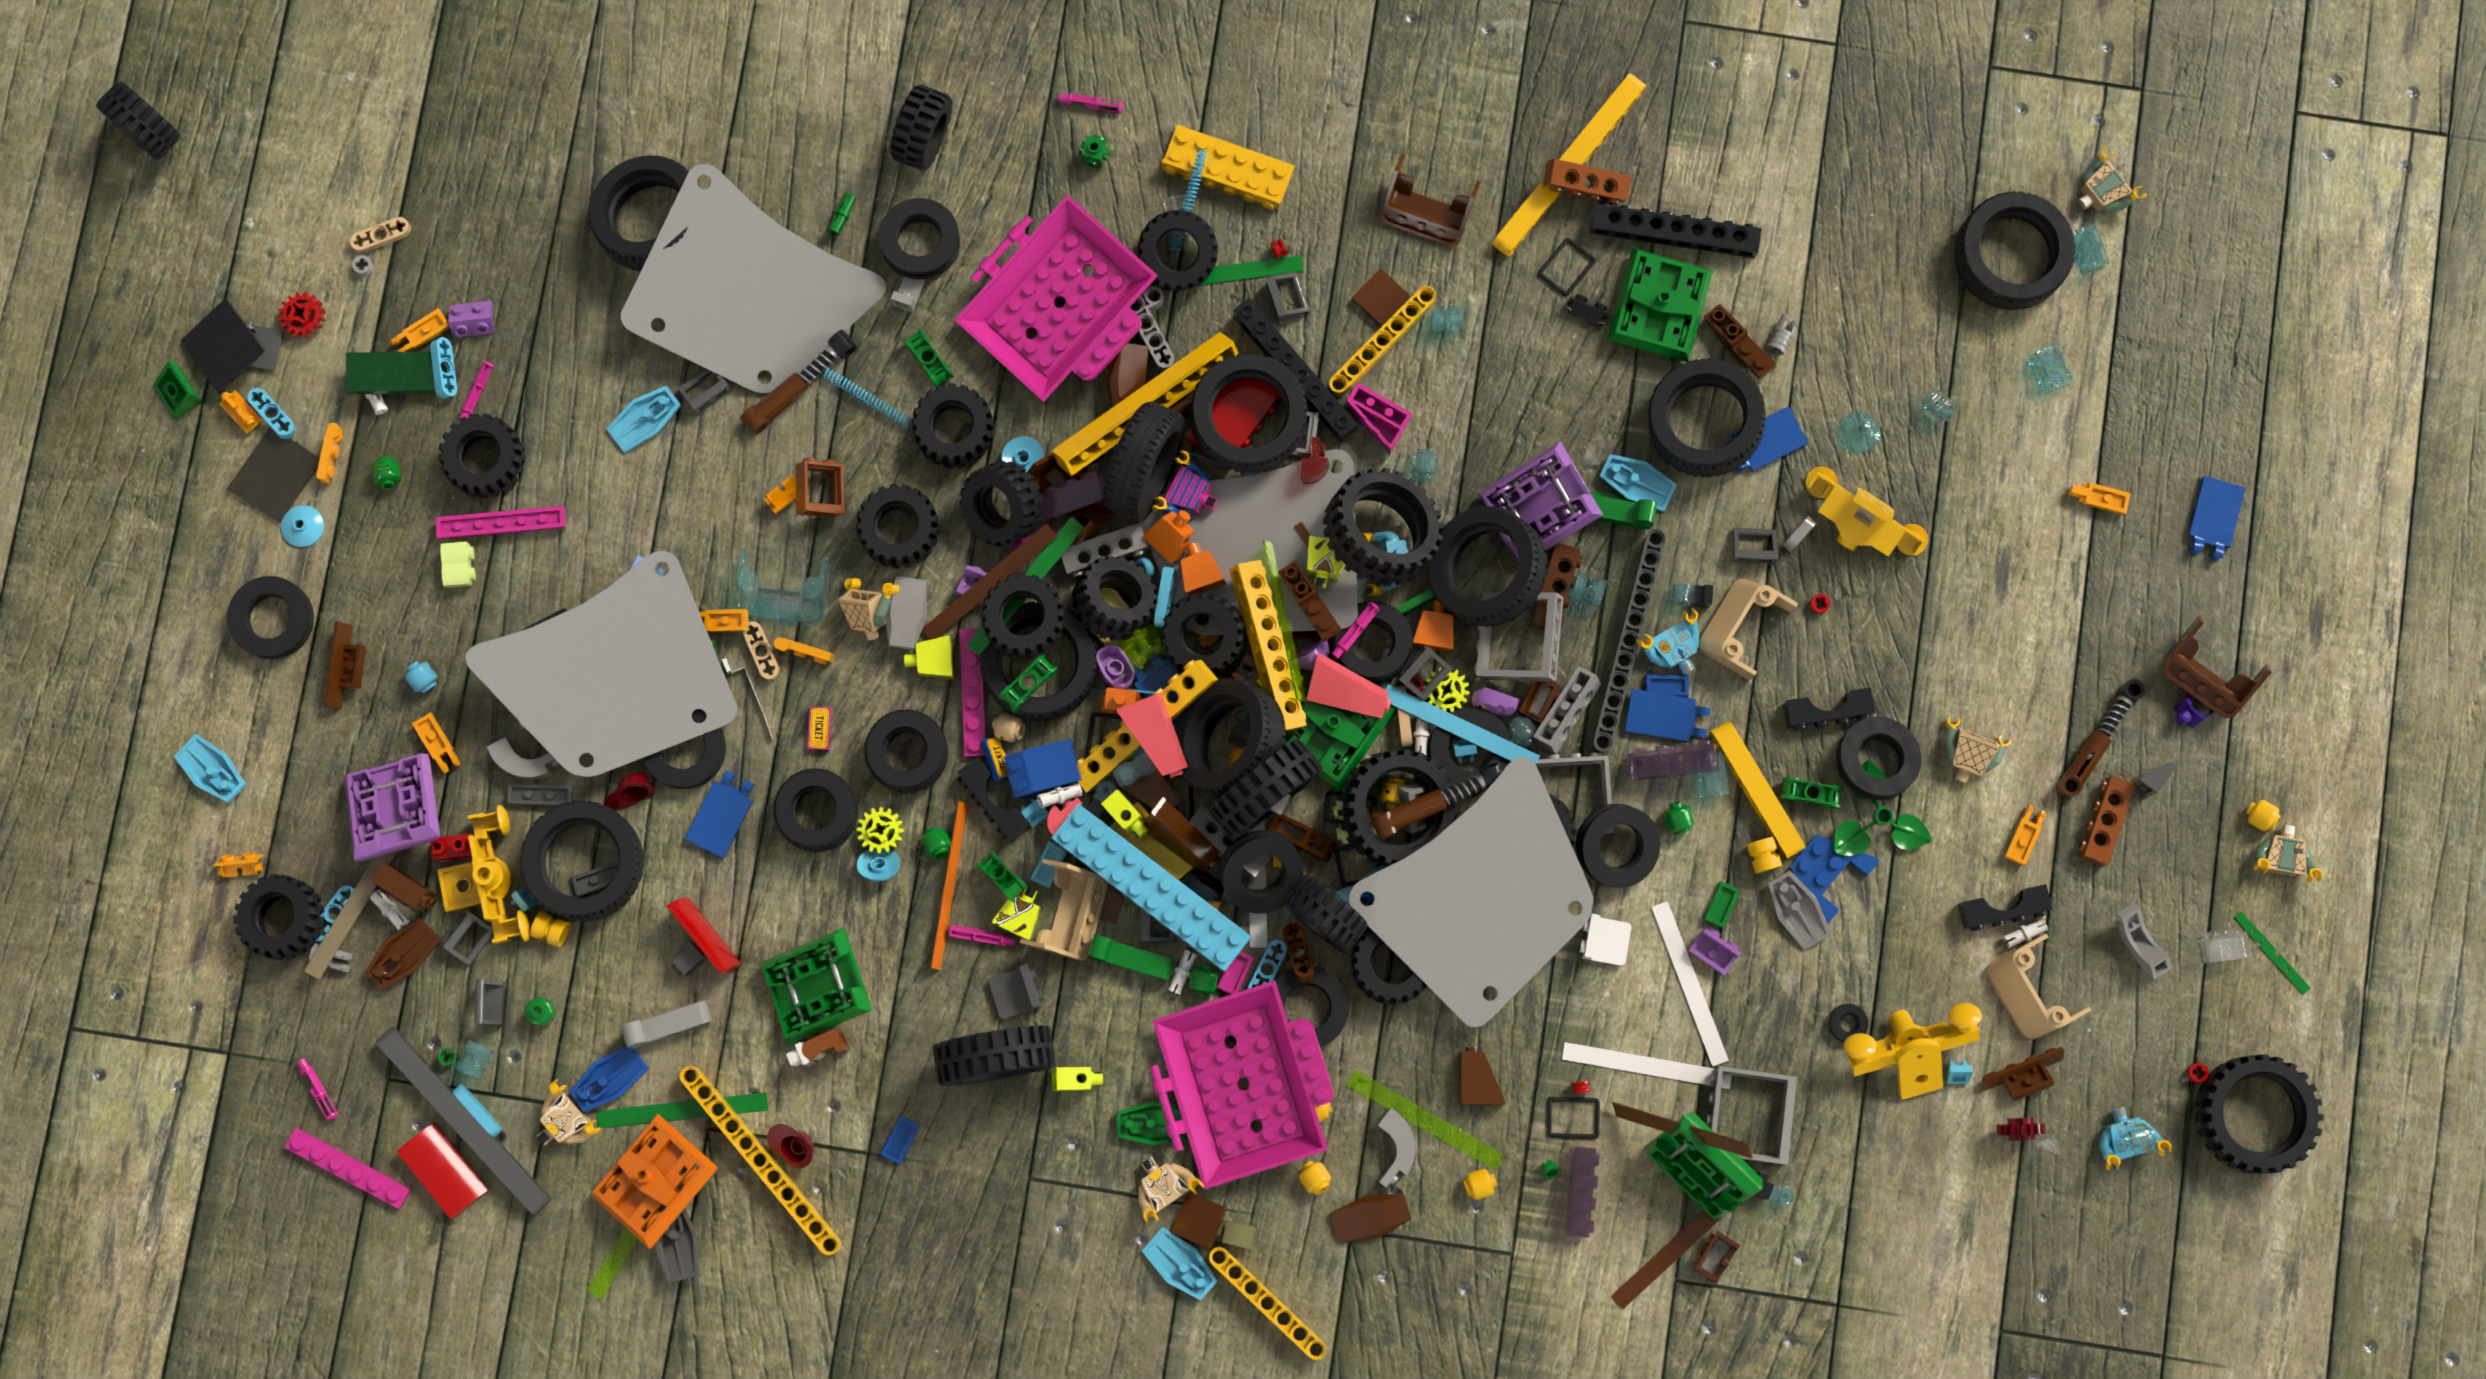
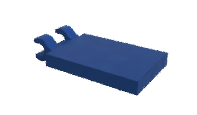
M1789 406L1765 418L1764 433L1758 449L1744 465H1740V468L1734 470L1735 473L1748 467L1751 472H1754L1809 443ZM1740 431L1734 433L1732 438L1735 439Z
M2208 476L2202 477L2187 537L2193 538L2190 553L2198 555L2199 552H2202L2204 543L2213 545L2210 559L2219 561L2220 558H2223L2224 548L2228 549L2232 544L2245 487Z
M1154 650L1146 655L1153 664L1148 670L1143 672L1137 663L1133 665L1135 677L1138 679L1134 683L1137 690L1157 691L1160 688L1164 690L1169 685L1168 681L1174 675H1181L1168 658L1162 661ZM1172 691L1170 699L1174 703L1178 700V694ZM1141 693V695H1142L1144 698H1148V697H1150V696L1153 695V694ZM1179 715L1172 720L1174 729Z
M1631 689L1624 731L1682 741H1689L1690 735L1705 738L1707 729L1696 728L1695 721L1696 715L1709 717L1710 708L1695 706L1696 699Z
M727 770L724 772L720 784L715 781L713 782L685 837V840L722 858H725L753 803V800L748 797L755 784L746 779L741 786V790L731 786L736 775Z

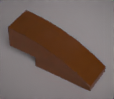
M1274 814L1267 828L1269 831L1285 836L1295 847L1327 863L1338 844L1334 839L1283 814L1280 817Z

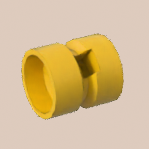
M1774 837L1747 844L1749 855L1754 857L1752 865L1755 874L1782 867L1779 854H1775L1777 846Z
M541 910L532 924L530 936L541 941L546 939L548 944L560 948L569 933L571 924L559 917L554 920L553 915Z

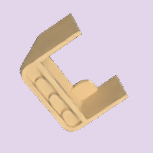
M1739 579L1731 586L1700 637L1699 649L1702 653L1750 681L1757 671L1739 661L1743 654V646L1738 640L1733 638V635L1753 602L1761 607H1768L1774 603L1789 613L1797 607L1798 603L1768 585Z
M1043 859V864L1056 868L1054 883L1058 888L1063 889L1052 930H1041L1036 942L1021 939L1020 943L1042 951L1083 961L1088 957L1087 954L1093 934L1095 935L1108 883L1097 874L1068 863Z
M2047 933L2035 937L2031 941L1992 961L1986 968V975L2020 1034L2028 1040L2044 1036L2092 1011L2090 1007H2085L2068 1014L2067 1010L2062 1006H2053L2046 1010L2024 971L2031 968L2035 962V956L2030 948L2047 939Z

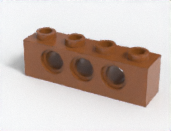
M1551 159L1546 164L1543 186L1550 187L1549 190L1553 192L1565 190L1569 191L1571 196L1580 197L1583 194L1587 195L1590 200L1600 201V199H1605L1607 203L1619 205L1620 202L1628 200L1632 176L1559 159ZM1566 173L1570 176L1569 184L1565 180ZM1585 178H1587L1590 183L1588 188L1584 184ZM1605 182L1608 184L1609 187L1608 192H1606L1603 187Z
M2113 775L2107 777L2106 780H2102L2099 791H2101L2100 797L2095 800L2092 811H2094L2093 817L2088 820L2085 826V831H2087L2086 837L2081 840L2078 846V851H2080L2078 858L2102 867L2109 865L2136 784ZM2109 795H2112V796L2115 797V799H2116V805H2115V806H2113V805H2111V804L2109 803V801H2108ZM2102 815L2109 818L2108 826L2102 823ZM2095 835H2099L2102 838L2101 846L2095 843Z

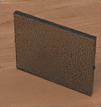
M269 427L227 487V490L249 503L252 508H257L280 523L317 471L320 457L299 445L297 441L294 442L290 438H280Z

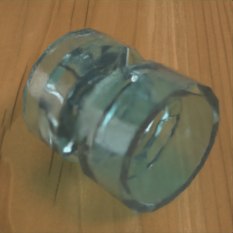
M1452 305L1448 310L1444 306L1432 307L1431 322L1433 334L1445 333L1447 329L1453 333L1463 332L1462 305Z
M1578 572L1571 593V599L1580 602L1587 600L1588 604L1600 607L1607 580L1597 577L1591 579L1590 575Z
M467 1040L463 1049L465 1055L459 1057L455 1069L472 1077L482 1079L486 1070L484 1064L490 1061L494 1051Z

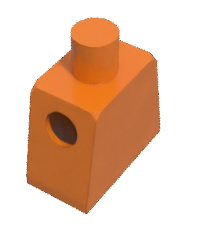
M1183 510L1179 511L1178 514L1170 512L1143 535V538L1171 564L1184 556L1186 546L1189 545L1194 534V530L1187 524L1190 520V515Z
M1198 543L1186 546L1189 556L1181 559L1184 588L1188 596L1203 593L1227 584L1209 550L1201 552Z
M1433 601L1432 611H1423L1413 639V647L1422 648L1426 644L1432 650L1452 653L1454 648L1453 615L1444 614L1445 608L1438 601Z
M1105 688L1102 692L1100 713L1119 715L1117 712L1118 708L1142 700L1143 696L1134 690Z

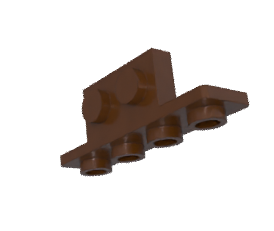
M335 622L324 696V706L335 709L342 708L344 688L361 689L366 646L350 645L353 626L343 622Z
M2063 1047L2050 1048L2044 1054L2030 1056L2021 1063H2013L2006 1066L2001 1071L1989 1072L1982 1078V1088L1986 1091L2004 1083L2013 1101L2054 1086V1080L2046 1066L2062 1061L2065 1050Z

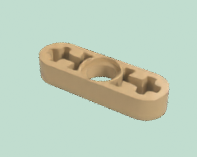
M396 217L354 233L350 238V244L356 252L365 253L407 237L411 232V225L405 218ZM400 223L404 226L401 232L398 231V224ZM379 230L386 231V236L382 240L375 238V234ZM368 235H370L371 239L374 241L373 243L369 241L370 238L368 237ZM360 238L364 240L362 247L358 245V239Z
M748 622V631L743 632V635L758 670L764 679L769 681L775 680L780 674V668L763 628L757 622ZM751 627L759 629L756 635L759 640L763 638V641L755 642L754 637L751 634L748 635ZM760 645L767 647V654L763 657L756 655V648ZM767 660L772 668L775 667L772 675L764 673L767 667L764 662L760 664V661Z
M1405 685L1394 686L1395 688L1406 692ZM1397 708L1401 748L1412 747L1409 713Z

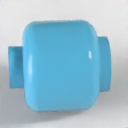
M416 661L407 667L409 672L405 675V680L413 691L425 693L437 684L435 681L438 676L428 662L419 664Z

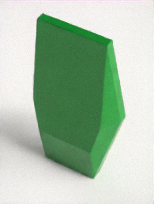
M1153 1101L1116 1112L1118 1138L1153 1146L1172 1142L1171 1137L1168 1138L1165 1128L1166 1120L1160 1102ZM1170 1104L1174 1120H1182L1179 1106L1177 1104ZM1187 1132L1179 1134L1181 1141L1188 1140Z

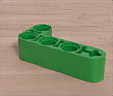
M1592 495L1603 514L1595 521L1638 529H1651L1654 525L1657 502L1639 499L1636 503Z
M1094 934L1087 954L1091 959L1166 981L1170 980L1175 960L1172 958L1114 942L1109 938Z

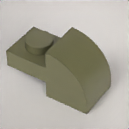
M1222 1220L1214 1241L1252 1249L1256 1227Z

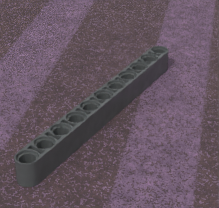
M1659 529L1651 530L1644 539L1591 742L1592 750L1597 753H1607L1612 747L1638 649L1637 639H1640L1666 541L1664 532ZM1650 537H1658L1660 540V544H1652L1650 542ZM1651 556L1655 564L1648 565L1644 558ZM1639 577H1647L1650 581L1649 585L1641 584ZM1634 597H1642L1644 605H1637L1634 602ZM1629 617H1636L1639 620V625H1631ZM1631 637L1634 645H1625L1623 638ZM1625 657L1629 662L1628 666H1621L1618 658ZM1613 678H1621L1623 680V686H1615L1613 684ZM1615 698L1618 706H1609L1607 699ZM1602 719H1611L1613 726L1611 728L1604 727ZM1597 739H1605L1607 741V748H1600L1597 745Z
M391 1026L375 1041L377 1046L528 1211L536 1215L551 1200L548 1193L496 1137H492L452 1093L453 1090L396 1028Z

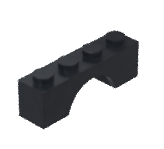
M1871 687L1850 690L1845 694L1841 707L1833 711L1818 709L1810 702L1808 697L1786 700L1783 703L1787 729L1794 728V731L1805 730L1809 725H1815V728L1828 726V722L1836 721V725L1849 723V719L1857 718V721L1870 718V716L1876 713Z
M978 756L958 771L960 777L957 780L964 789L970 788L973 792L970 797L977 806L983 805L986 809L983 814L990 823L996 822L999 826L996 831L1003 840L1008 838L1012 842L1031 827L1017 807L1003 809L995 806L989 800L987 789L992 774Z
M2047 884L2020 890L2017 903L2009 910L1995 909L1984 898L1957 904L1963 929L1970 928L1971 932L1984 929L1983 925L1991 924L1992 927L2005 925L2004 921L2012 919L2013 923L2026 920L2025 916L2033 915L2034 918L2047 916L2046 912L2053 910Z

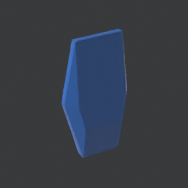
M625 1046L593 1062L569 1093L581 1110L586 1113L620 1098L649 1068L634 1048L631 1049Z

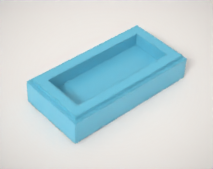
M1048 841L1030 880L1050 889L1054 882L1056 868L1043 864L1042 860L1063 862L1068 852L1061 846Z

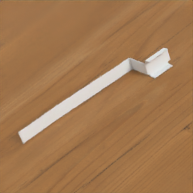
M726 657L722 659L727 675L743 669L746 670L743 667L731 672Z

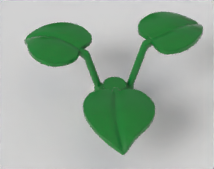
M1867 760L1861 765L1865 772L1871 776L1881 779L1887 778L1871 761ZM1854 793L1857 798L1861 800L1866 799ZM1870 800L1877 807V810L1872 815L1873 821L1863 828L1854 820L1842 822L1834 834V851L1843 856H1855L1863 853L1871 843V838L1865 831L1874 825L1884 826L1889 823L1895 828L1892 832V840L1902 850H1913L1930 843L1932 840L1927 827L1918 817L1912 814H1902L1898 817L1897 824H1895L1893 812L1889 808L1882 807L1876 800Z

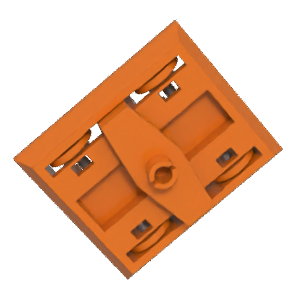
M657 1114L590 1195L648 1249H651L716 1172L718 1167L662 1116ZM683 1181V1183H682V1187H683V1188H682V1190H681L678 1186H679L680 1183ZM662 1205L666 1206L665 1210L658 1211Z

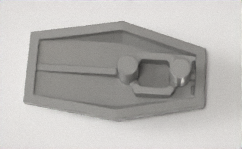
M895 576L893 585H899L900 590L897 595H891L890 600L892 601L886 616L889 647L914 650L927 621L926 580Z
M1790 870L1768 882L1779 921L1804 950L1832 935L1817 898Z

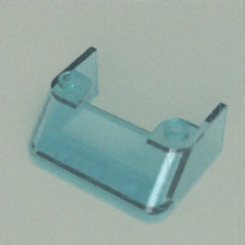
M741 548L737 576L738 609H747L748 618L817 625L823 620L831 566L827 557H822L820 577L806 578L801 584L800 592L758 588V575L754 571L749 570L751 555L746 548Z

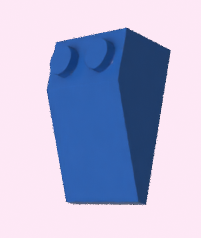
M1071 739L1023 750L1004 757L1014 798L1026 799L1054 790L1056 787H1063L1082 780Z

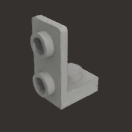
M904 277L899 291H893L891 297L893 306L913 313L926 279Z

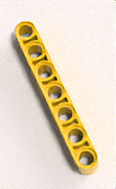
M1429 286L1421 287L1331 377L1329 391L1334 397H1343L1433 307L1436 297L1433 288ZM1428 295L1431 297V300L1424 302L1420 297ZM1413 309L1417 314L1415 316H1408L1406 311ZM1399 324L1402 326V330L1394 331L1391 326ZM1384 338L1388 344L1381 346L1377 343V340ZM1364 353H1370L1372 354L1373 359L1369 361L1363 359L1362 355ZM1353 367L1356 368L1359 371V373L1356 375H1350L1347 370ZM1340 382L1344 385V388L1336 390L1333 384Z
M1727 721L1711 730L1709 733L1713 742L1769 835L1774 837L1781 855L1788 859L1804 850L1805 845L1732 723Z
M1216 1247L1211 1250L1209 1254L1211 1264L1307 1356L1313 1360H1319L1326 1354L1325 1344L1223 1247ZM1214 1252H1224V1262L1220 1264L1214 1262L1212 1258ZM1232 1266H1238L1241 1269V1276L1237 1279L1229 1276L1228 1272ZM1250 1281L1255 1282L1258 1286L1257 1291L1254 1294H1248L1245 1291L1246 1283ZM1264 1297L1273 1299L1274 1305L1271 1309L1267 1310L1261 1306V1301ZM1282 1312H1286L1290 1316V1321L1285 1325H1281L1277 1321V1316ZM1295 1329H1305V1338L1302 1340L1295 1339L1293 1336ZM1314 1343H1319L1322 1346V1352L1317 1356L1310 1353V1346Z

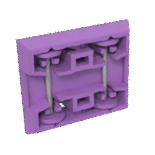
M1561 441L1478 493L1485 507L1496 506L1504 508L1531 525L1539 534L1545 550H1548L1603 515ZM1500 533L1516 562L1519 563L1517 545L1509 536ZM1547 533L1549 536L1544 538L1543 535Z
M429 754L413 755L399 759L397 762L361 770L345 776L355 861L369 860L440 838Z

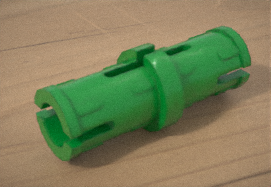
M844 193L840 205L834 210L835 215L827 229L830 233L840 236L846 220H849L851 209L857 200L854 195Z

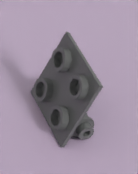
M245 322L265 350L249 367L276 371L283 329L254 326L251 322Z

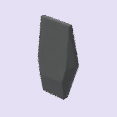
M661 1206L658 1211L665 1210L666 1206ZM684 1209L654 1245L668 1284L700 1276L698 1234L686 1209Z

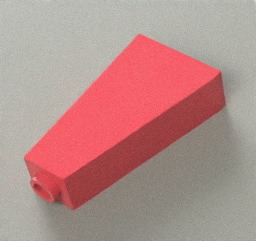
M1322 654L1317 655L1307 695L1308 701L1378 718H1383L1384 712L1389 711L1391 700L1387 699L1388 691Z
M1162 693L1118 708V714L1162 776L1169 774L1170 778L1183 774L1182 769L1188 766Z

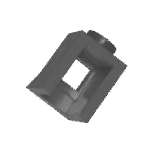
M687 939V948L683 947L673 956L674 960L672 962L674 964L671 967L678 975L683 973V975L689 976L707 958L692 941Z

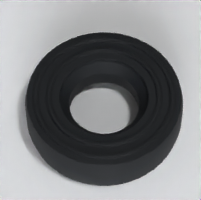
M1194 870L1190 872L1186 879V886L1205 900L1218 901L1224 893L1221 882L1208 873L1204 872L1201 874L1199 871Z
M1842 1004L1831 1012L1828 1025L1831 1034L1837 1040L1844 1042L1853 1034H1866L1869 1022L1862 1008L1854 1004ZM1845 1015H1851L1856 1019L1857 1026L1852 1032H1846L1841 1028L1840 1021Z

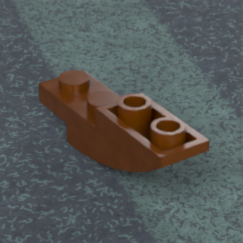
M1718 304L1704 316L1705 321L1718 339L1745 370L1748 368L1761 380L1776 368V364L1748 336V331L1721 304Z
M1296 560L1278 571V574L1323 642L1342 631Z

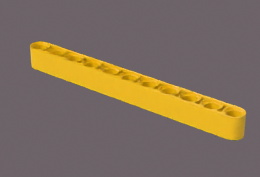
M1629 73L1559 160L1585 165L1641 96L1647 85ZM1566 173L1565 180L1569 184L1570 176ZM1544 179L1492 242V245L1507 257L1516 250L1562 193L1550 191V187L1543 186Z
M693 1066L683 1068L680 1072V1080L819 1250L825 1255L838 1253L842 1246L840 1238L699 1068ZM691 1070L695 1071L696 1079L693 1082H688L686 1078L687 1073ZM704 1087H708L710 1090V1096L707 1099H703L700 1096V1091ZM717 1104H722L724 1107V1112L720 1116L714 1113V1107ZM732 1120L738 1124V1129L734 1133L728 1130V1124ZM746 1137H749L752 1141V1145L748 1150L742 1147V1140ZM759 1154H763L766 1158L765 1164L761 1167L755 1162ZM773 1171H777L780 1175L779 1181L775 1184L769 1179ZM786 1188H791L794 1192L793 1198L789 1201L783 1196ZM800 1205H805L808 1209L807 1215L803 1218L797 1213ZM814 1222H819L822 1226L819 1234H814L811 1231V1226ZM828 1239H833L836 1243L833 1251H828L825 1248V1242Z

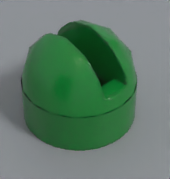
M443 1048L438 1054V1060L443 1065H451L456 1060V1053L451 1048ZM448 1050L451 1052V1054L448 1058V1061L445 1062L443 1061V1059Z
M1547 1160L1548 1163H1542L1540 1169L1545 1179H1551L1557 1176L1560 1170L1554 1161Z

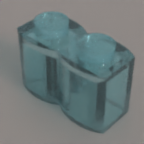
M1144 752L1136 756L1132 762L1119 765L1113 771V775L1121 789H1128L1134 786L1140 779L1151 777L1158 769L1147 753Z

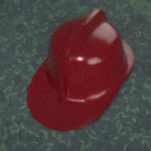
M643 772L626 775L620 779L617 790L606 797L605 805L613 810L628 808L640 801L651 798L655 794V788L648 784L646 775Z
M777 1124L769 1129L767 1133L769 1147L794 1168L801 1169L811 1163L814 1149L813 1141L808 1134L796 1131L785 1124Z

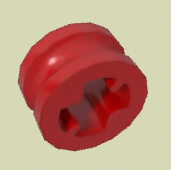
M1281 238L1277 239L1276 243H1270L1278 260L1281 259L1282 255H1288Z
M1817 594L1810 600V609L1816 614H1823L1830 607V599L1825 594ZM1822 599L1825 608L1821 607L1818 609L1815 600L1819 601Z
M1414 675L1409 681L1412 683V680H1417V684L1420 683V687H1417V689L1422 691L1424 681L1421 677ZM1405 685L1406 692L1408 694L1413 696L1416 695L1411 689H1409Z
M2194 1063L2187 1068L2186 1074L2191 1082L2200 1083L2207 1080L2209 1070L2202 1063ZM2196 1067H2199V1071L2203 1073L2202 1076H2198L2199 1079H2197V1075L2193 1074V1070H2197Z
M1590 1081L1570 1083L1574 1088L1572 1094L1591 1092V1089L1588 1087Z

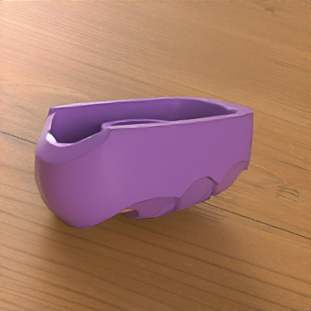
M1321 639L1317 643L1305 644L1298 652L1295 660L1304 670H1314L1318 654L1329 658V655L1332 653L1330 640L1328 639L1323 642Z
M1109 644L1099 649L1096 655L1097 666L1110 688L1127 689L1130 687L1135 676V670L1124 651L1116 644Z
M1486 687L1476 690L1472 695L1473 707H1480L1497 716H1510L1514 714L1520 701L1517 698Z

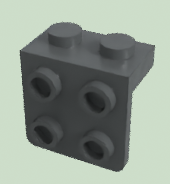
M1028 963L1019 966L1020 968L989 979V985L1001 1019L1042 1007L1041 1001L1044 1000L1041 988L1037 989L1034 982L1038 978L1034 967L1030 968Z

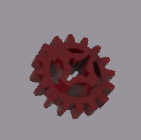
M2008 1118L2007 1124L1996 1125L1997 1135H2008V1141L2035 1140V1135L2046 1134L2045 1123H2034V1118Z

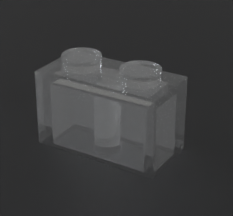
M2239 928L2225 930L2226 934L2218 935L2217 931L2204 932V937L2197 938L2201 964L2250 958L2247 931L2239 932Z

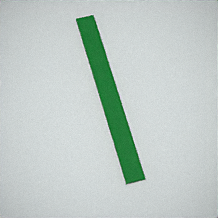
M1302 255L1284 257L1279 260L1276 258L1215 266L1208 278L1199 285L1304 272ZM1152 282V283L1150 284V286H1149V287H1151V286H1157V287H1159V286H1158L1157 284H1155L1154 282Z
M1071 517L1058 532V537L1044 549L1026 571V576L1033 574L1042 580L1085 527ZM1027 597L1017 598L1008 603L1003 611L1004 625ZM983 626L966 645L978 656L991 643L985 634Z
M767 1093L723 1097L736 1114L768 1110ZM697 1100L596 1111L598 1128L650 1123L657 1114L666 1121L709 1117ZM717 1104L714 1107L715 1115L723 1114V1105Z

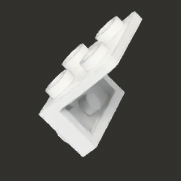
M1591 914L1583 927V931H1586L1585 940L1582 939L1579 952L1582 953V959L1619 966L1624 965L1628 951L1631 924L1600 918V915Z

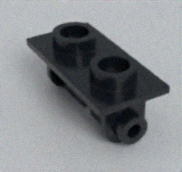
M1576 294V296L1571 295L1570 299L1574 301L1573 303L1568 302L1566 310L1569 311L1568 313L1582 318L1586 311L1589 313L1586 321L1597 326H1604L1607 318L1603 316L1610 313L1606 305L1596 302L1594 305L1587 302L1588 298L1580 294Z

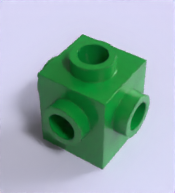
M1087 135L1086 141L1081 142L1079 153L1082 156V163L1090 167L1103 168L1104 161H1108L1111 149L1108 148V142L1103 137Z

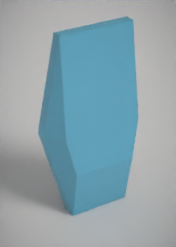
M664 386L633 399L608 426L607 431L623 452L626 453L658 434L682 405L671 390Z
M1612 454L1608 455L1598 476L1626 499L1636 503L1639 499L1657 502L1656 510L1662 512L1665 511L1677 484L1646 461Z
M196 733L174 756L195 786L228 803L246 786L245 781L228 755Z
M1164 1227L1158 1231L1142 1250L1167 1283L1199 1300H1202L1218 1282L1198 1250Z

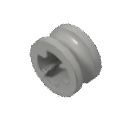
M357 256L352 262L353 269L360 276H367L373 270V264L367 256ZM362 261H364L366 265L368 264V266L364 267V270H361L358 267V265L362 264Z

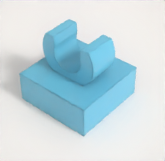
M1465 739L1452 741V748L1459 763H1462L1464 755H1469L1470 761H1474L1473 754H1477L1475 744Z
M1031 798L1032 804L1027 808L1022 805L1021 813L1030 823L1031 827L1034 828L1047 818L1049 813L1045 807L1040 808L1037 800Z
M526 887L516 890L511 895L513 898L511 904H517L523 912L537 908L540 905L533 899V896L530 895Z
M1951 1059L1946 1074L1947 1084H1969L1973 1073L1972 1065H1967L1965 1059H1962L1961 1065H1955L1954 1059Z

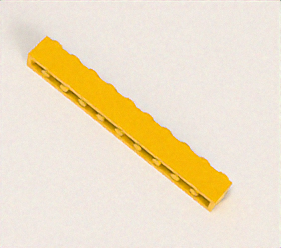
M1221 332L1217 333L1054 448L1052 452L1059 466L1073 476L1118 444L1128 422L1142 404L1152 401L1168 408L1195 389L1201 376L1213 364L1223 361V358L1239 354L1233 340Z

